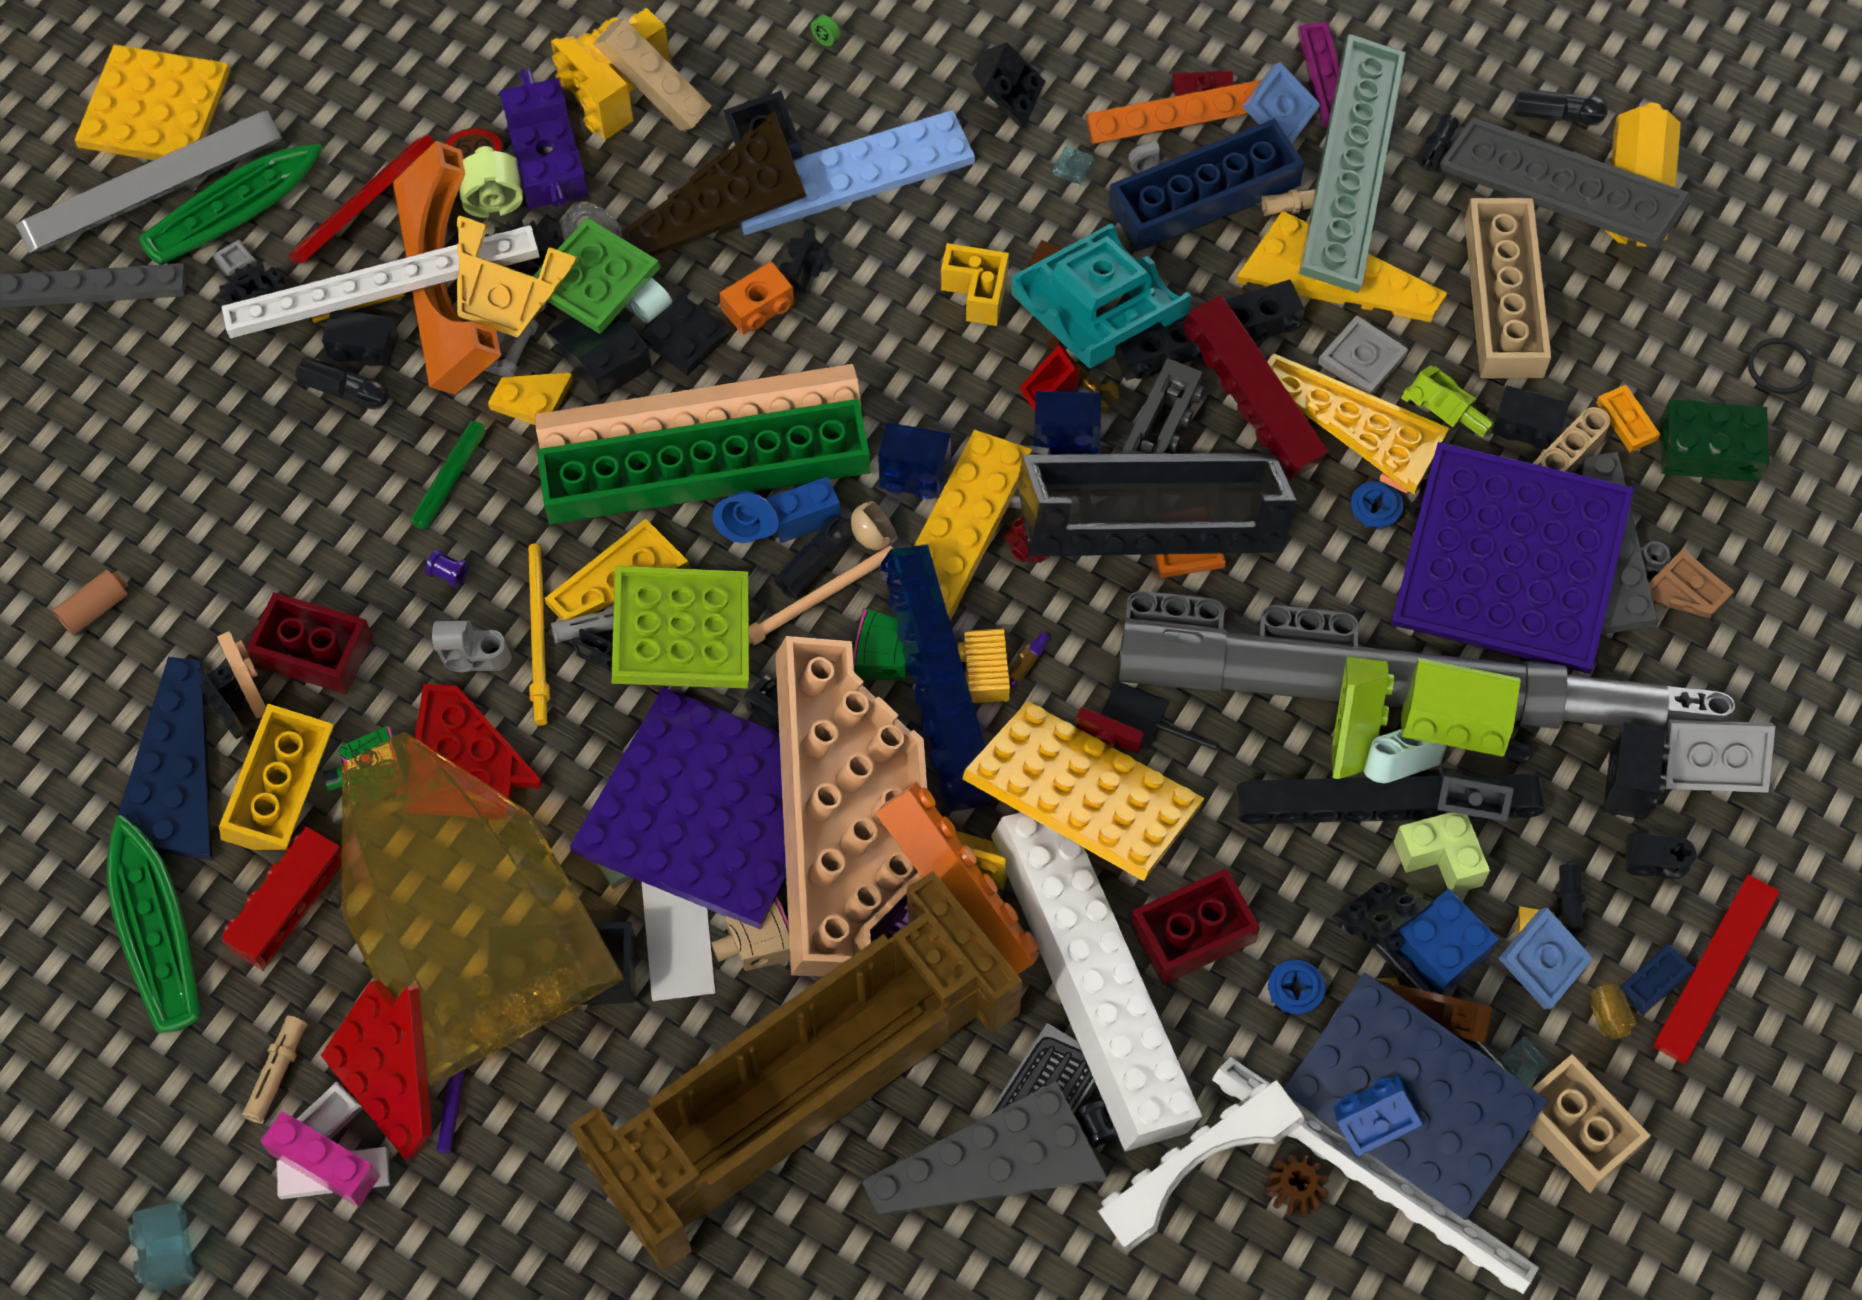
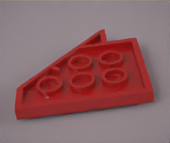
M423 684L404 802L405 812L412 814L508 819L512 788L541 789V779L458 686Z
M379 979L369 982L320 1056L401 1156L408 1160L416 1157L432 1134L420 992L416 984L405 987L399 998L396 999Z

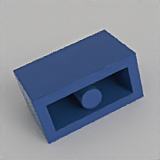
M828 476L766 498L775 508L779 517V528L776 535L780 544L820 530L827 519L832 516H841L840 502Z

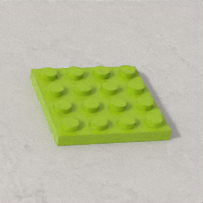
M615 566L611 684L748 689L749 613L747 571Z

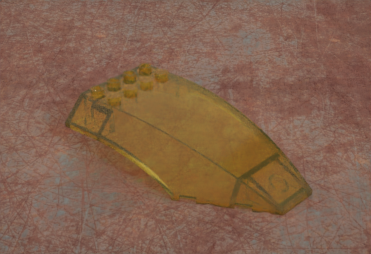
M405 731L342 764V915L375 980L380 979L396 999L399 998L405 987L414 984L419 987L427 1079L431 1087L624 980L586 909L529 811Z

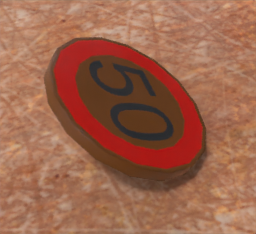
M463 129L452 134L444 142V144L462 150L463 160L475 154L476 149L483 146L492 147L494 151L504 152L502 139L496 133L487 129Z

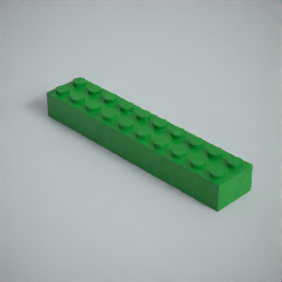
M859 399L536 449L544 507L549 525L732 496L736 492L745 490L757 492L807 484L827 476L829 480L870 474V454Z

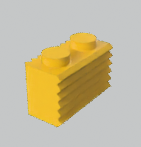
M1004 628L964 631V642H958L959 662H965L966 672L960 673L961 692H968L970 704L1009 701L1010 684Z

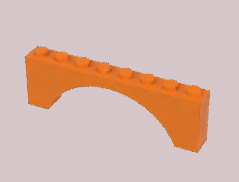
M436 141L393 182L406 258L444 248L451 209L466 175L462 150ZM445 282L412 290L429 387L456 395L501 356L497 331L494 328L472 321L465 322L462 318L458 317V313L451 303Z

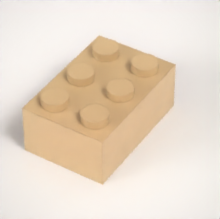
M1573 1054L1532 1088L1549 1101L1529 1130L1589 1193L1639 1151L1651 1136Z

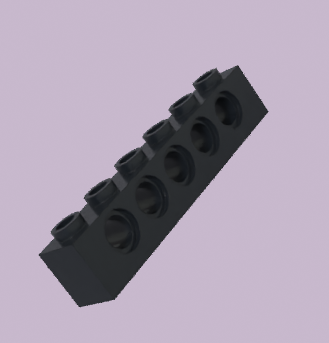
M1290 279L1225 299L1254 342H1262L1269 336L1282 332L1290 333L1302 326L1305 308ZM1188 315L1166 327L1158 322L1115 346L1114 356L1126 381L1135 378L1143 379L1151 373L1161 371L1167 358L1181 364L1193 360H1203L1202 351L1196 342L1193 343L1188 339L1185 333V326L1183 324Z

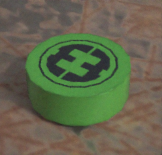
M820 15L811 23L812 33L821 44L831 46L840 38L839 27L831 17Z

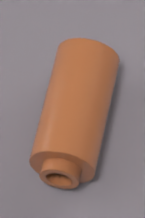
M106 569L54 608L52 612L72 636H75L125 598L127 593L124 589L129 585L117 571L111 574Z

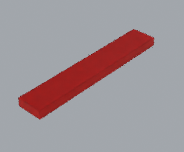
M424 135L414 140L289 253L290 259L295 264L306 261L435 143L429 135Z
M1749 874L1746 876L1652 1047L1685 1065L1780 891Z

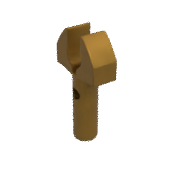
M1076 364L1079 368L1078 382L1090 393V396L1087 398V406L1094 412L1108 413L1109 405L1100 399L1099 395L1101 397H1108L1115 406H1118V387L1112 381L1105 385L1099 384L1079 364Z

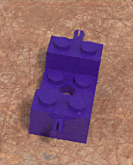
M526 68L528 78H526L525 70L522 69L520 76L523 85L500 90L499 92L528 209L550 204L559 207V202L563 206L568 200L588 196L585 176L568 118L560 79L555 78L535 82L532 69ZM543 147H551L553 149L548 154L538 153L539 149Z

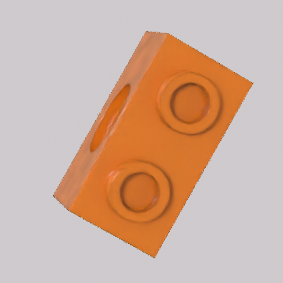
M772 261L719 292L721 310L742 335L751 330L759 329L767 320L777 314L785 313L794 305L793 286Z

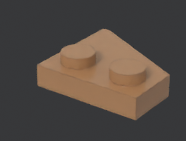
M1684 549L1649 582L1653 603L1706 618H1711L1734 594L1730 587Z

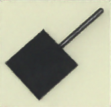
M1115 681L1101 714L1143 731L1142 749L1148 751L1157 729H1160L1207 748L1218 750L1219 745L1161 723L1160 721L1169 701Z

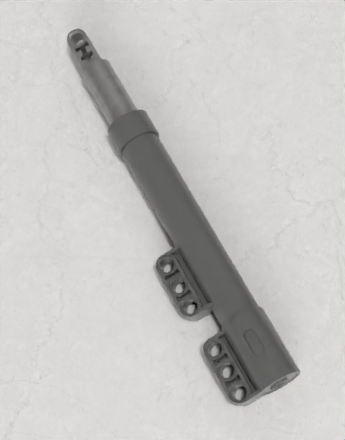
M1148 591L1134 592L1127 600L1124 634L1121 639L1119 657L1120 682L1220 692L1221 689L1334 702H1339L1346 656L1387 661L1389 674H1394L1392 695H1385L1384 705L1389 706V708L1398 709L1403 708L1418 658L1520 678L1515 721H1517L1518 725L1550 729H1559L1562 721L1622 727L1625 722L1662 729L1667 732L1668 719L1730 721L1735 709L1734 700L1722 692L1567 675L1565 665L1525 661L1523 664L1358 647V621L1354 616L1344 612L1272 605L1262 611L1258 636L1229 633L1227 629H1223L1224 607L1219 601L1204 597Z

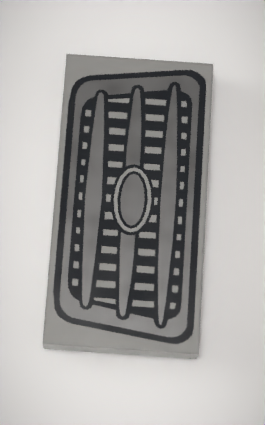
M1047 1023L987 1116L1057 1081L1074 1114L1096 1083L1079 1042Z

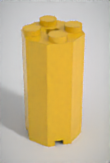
M1647 103L1644 107L1640 106L1619 114L1616 118L1613 135L1611 166L1676 188L1681 123L1668 110L1662 109L1661 105L1657 103ZM1605 230L1618 243L1627 244L1629 238ZM1636 241V246H1648Z

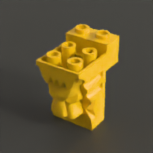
M647 8L638 14H634L628 22L671 64L666 26ZM616 17L606 20L598 29H594L592 34L583 33L577 39L574 36H568L562 39L555 38L551 41L554 53L552 59L558 73L556 78L560 79L561 87L565 90L569 89L575 95L578 103L584 108V122L587 128L592 133L597 132L604 140H607L634 121L629 93L637 87L593 45L612 22L619 20Z

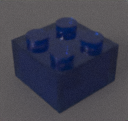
M1036 391L1033 446L1049 448L1051 455L1098 454L1101 429V393Z
M886 422L878 454L880 488L896 494L902 492L915 494L924 499L939 498L947 483L951 468V433Z

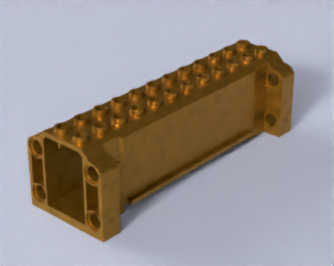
M934 871L907 889V926L895 933L890 939H887L884 934L654 1095L648 1100L651 1107H648L616 1131L598 1106L569 1125L584 1161L619 1213L663 1272L692 1252L684 1227L699 1216L710 1213L947 1042L953 1033L974 1018L981 1021L991 1033H994L1020 1014L1022 980Z

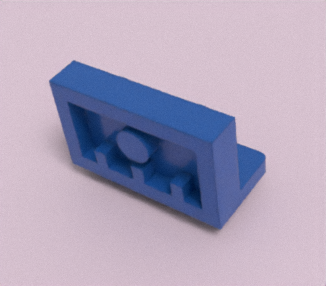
M1399 1075L1391 1078H1381L1371 1088L1358 1094L1346 1095L1334 1106L1336 1121L1357 1157L1423 1126L1422 1120L1408 1097Z

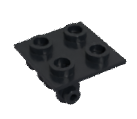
M219 666L206 675L199 668L198 671L204 680L199 686L207 696L208 702L217 715H221L224 719L225 725L236 740L242 737L247 745L251 746V742L233 710L244 703L245 695L232 669L228 666Z
M1379 882L1357 899L1348 903L1344 908L1332 915V917L1343 923L1347 933L1355 934L1374 945L1379 944L1388 951L1399 950L1403 945V938L1400 936L1399 929L1433 905L1430 901L1384 882Z

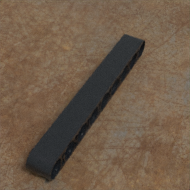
M1534 774L1490 775L1510 779L1514 787L1508 818H1530L1545 812L1541 777ZM1438 776L1403 777L1389 783H1378L1369 778L1252 780L1241 782L1236 786L1238 819L1241 823L1414 821L1450 812L1437 810L1434 803ZM1468 815L1469 819H1487Z

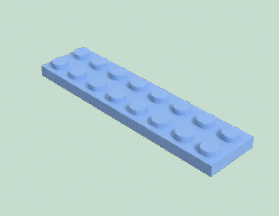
M954 111L944 112L794 159L793 162L807 197L739 224L745 236L975 164V156Z

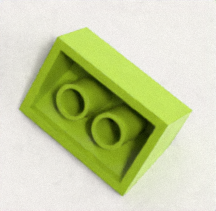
M1346 656L1331 747L1332 776L1335 779L1364 772L1371 744L1375 738L1380 737V725H1387L1389 706L1384 705L1385 695H1392L1394 674H1389L1387 661Z
M1418 658L1401 712L1402 737L1504 757L1514 728L1520 678Z

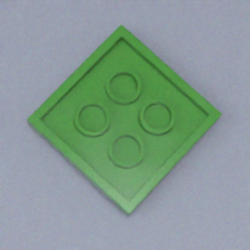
M586 218L557 249L577 256L578 259L548 299V302L601 334L661 268L659 261L589 218ZM542 266L533 277L539 278Z

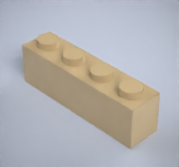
M625 18L612 22L593 44L679 130L693 128L710 109L711 105Z

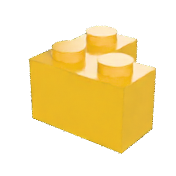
M947 243L941 267V290L968 294L966 299V321L997 326L1008 277L1009 253Z

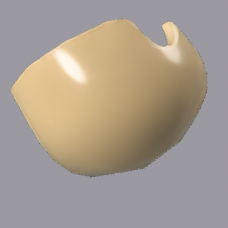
M865 502L853 511L851 515L852 532L856 540L866 548L878 551L888 547L897 540L898 537L894 527L876 502Z

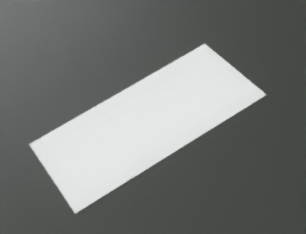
M642 882L652 1001L715 994L707 908Z

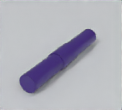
M454 1059L451 1064L436 1149L437 1152L443 1154H450L466 1068V1061Z

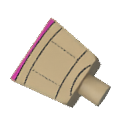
M777 896L761 929L726 916L725 922L729 935L711 942L718 962L738 955L745 971L790 961L789 923Z

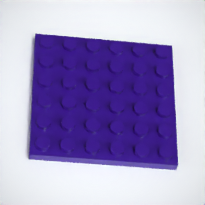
M1438 442L1391 625L1543 663L1565 665L1568 669L1590 674L1595 660L1634 488Z
M663 687L570 845L571 853L704 908L761 929L776 896H779L787 881L779 733Z

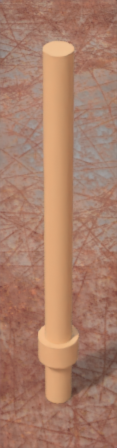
M889 545L763 622L751 624L749 626V645H757L766 639L765 635L895 558V550Z

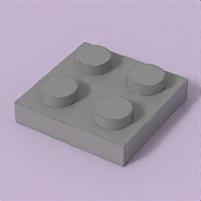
M1356 315L1321 354L1318 364L1352 387L1373 395L1407 356L1408 348Z

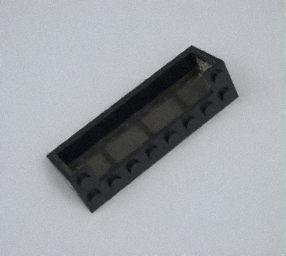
M1275 453L1022 455L1018 477L1029 556L1283 553L1296 504V498Z

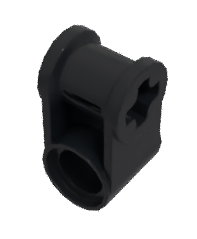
M1640 832L1627 836L1625 870L1631 875L1680 879L1689 872L1690 866L1695 861L1696 848L1687 839L1656 836Z

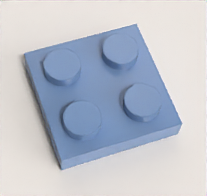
M1278 62L1271 67L1242 107L1258 124L1275 118L1292 144L1321 104L1281 62Z
M1541 908L1498 959L1543 1009H1552L1593 958L1548 908Z

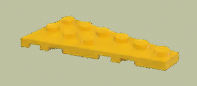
M1282 211L1236 277L1237 284L1247 285V282L1264 285V287L1290 279L1298 296L1344 305V302L1359 304L1361 309L1371 311L1373 307L1389 310L1396 316L1426 322L1433 320L1447 296L1446 292L1369 253L1363 284L1358 293L1298 274L1308 223L1285 211Z
M1275 353L1271 355L1268 364L1302 413L1410 493L1415 494L1433 462L1437 443L1445 441L1450 428Z

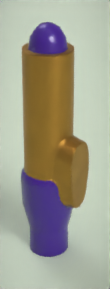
M1041 632L1032 643L1028 642L1019 655L1020 661L1009 676L1011 687L1020 685L1035 661L1043 653L1045 645L1050 639L1046 633Z

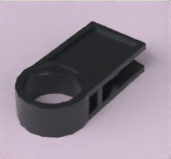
M580 629V642L575 639L573 640L576 655L612 672L613 643Z

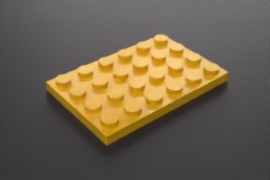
M1029 701L1020 708L965 769L962 778L1142 881H1145L1201 808L1204 801L1202 796L1194 793L1189 788L1183 787L1160 772L1145 766L1131 756L1116 750L1100 739L1087 734L1071 723L1058 718Z

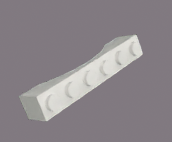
M1277 1080L1270 1085L1264 1082L1257 1086L1249 1094L1251 1097L1249 1101L1242 1106H1239L1237 1103L1230 1106L1220 1115L1222 1120L1212 1128L1208 1125L1200 1128L1190 1137L1193 1142L1180 1150L1179 1147L1170 1150L1161 1158L1163 1164L1152 1172L1149 1169L1140 1172L1132 1179V1187L1122 1194L1119 1190L1115 1191L1102 1201L1103 1208L1098 1212L1127 1253L1157 1232L1162 1212L1171 1193L1183 1177L1199 1163L1218 1152L1235 1146L1255 1143L1276 1144L1304 1123L1303 1114Z

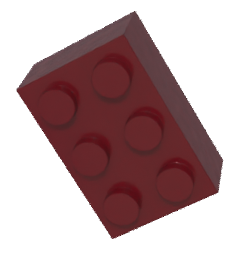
M273 592L247 645L246 651L257 668L347 695L373 640V635L366 619Z
M1227 868L1134 909L1130 923L1162 985L1256 943L1260 930L1259 924Z

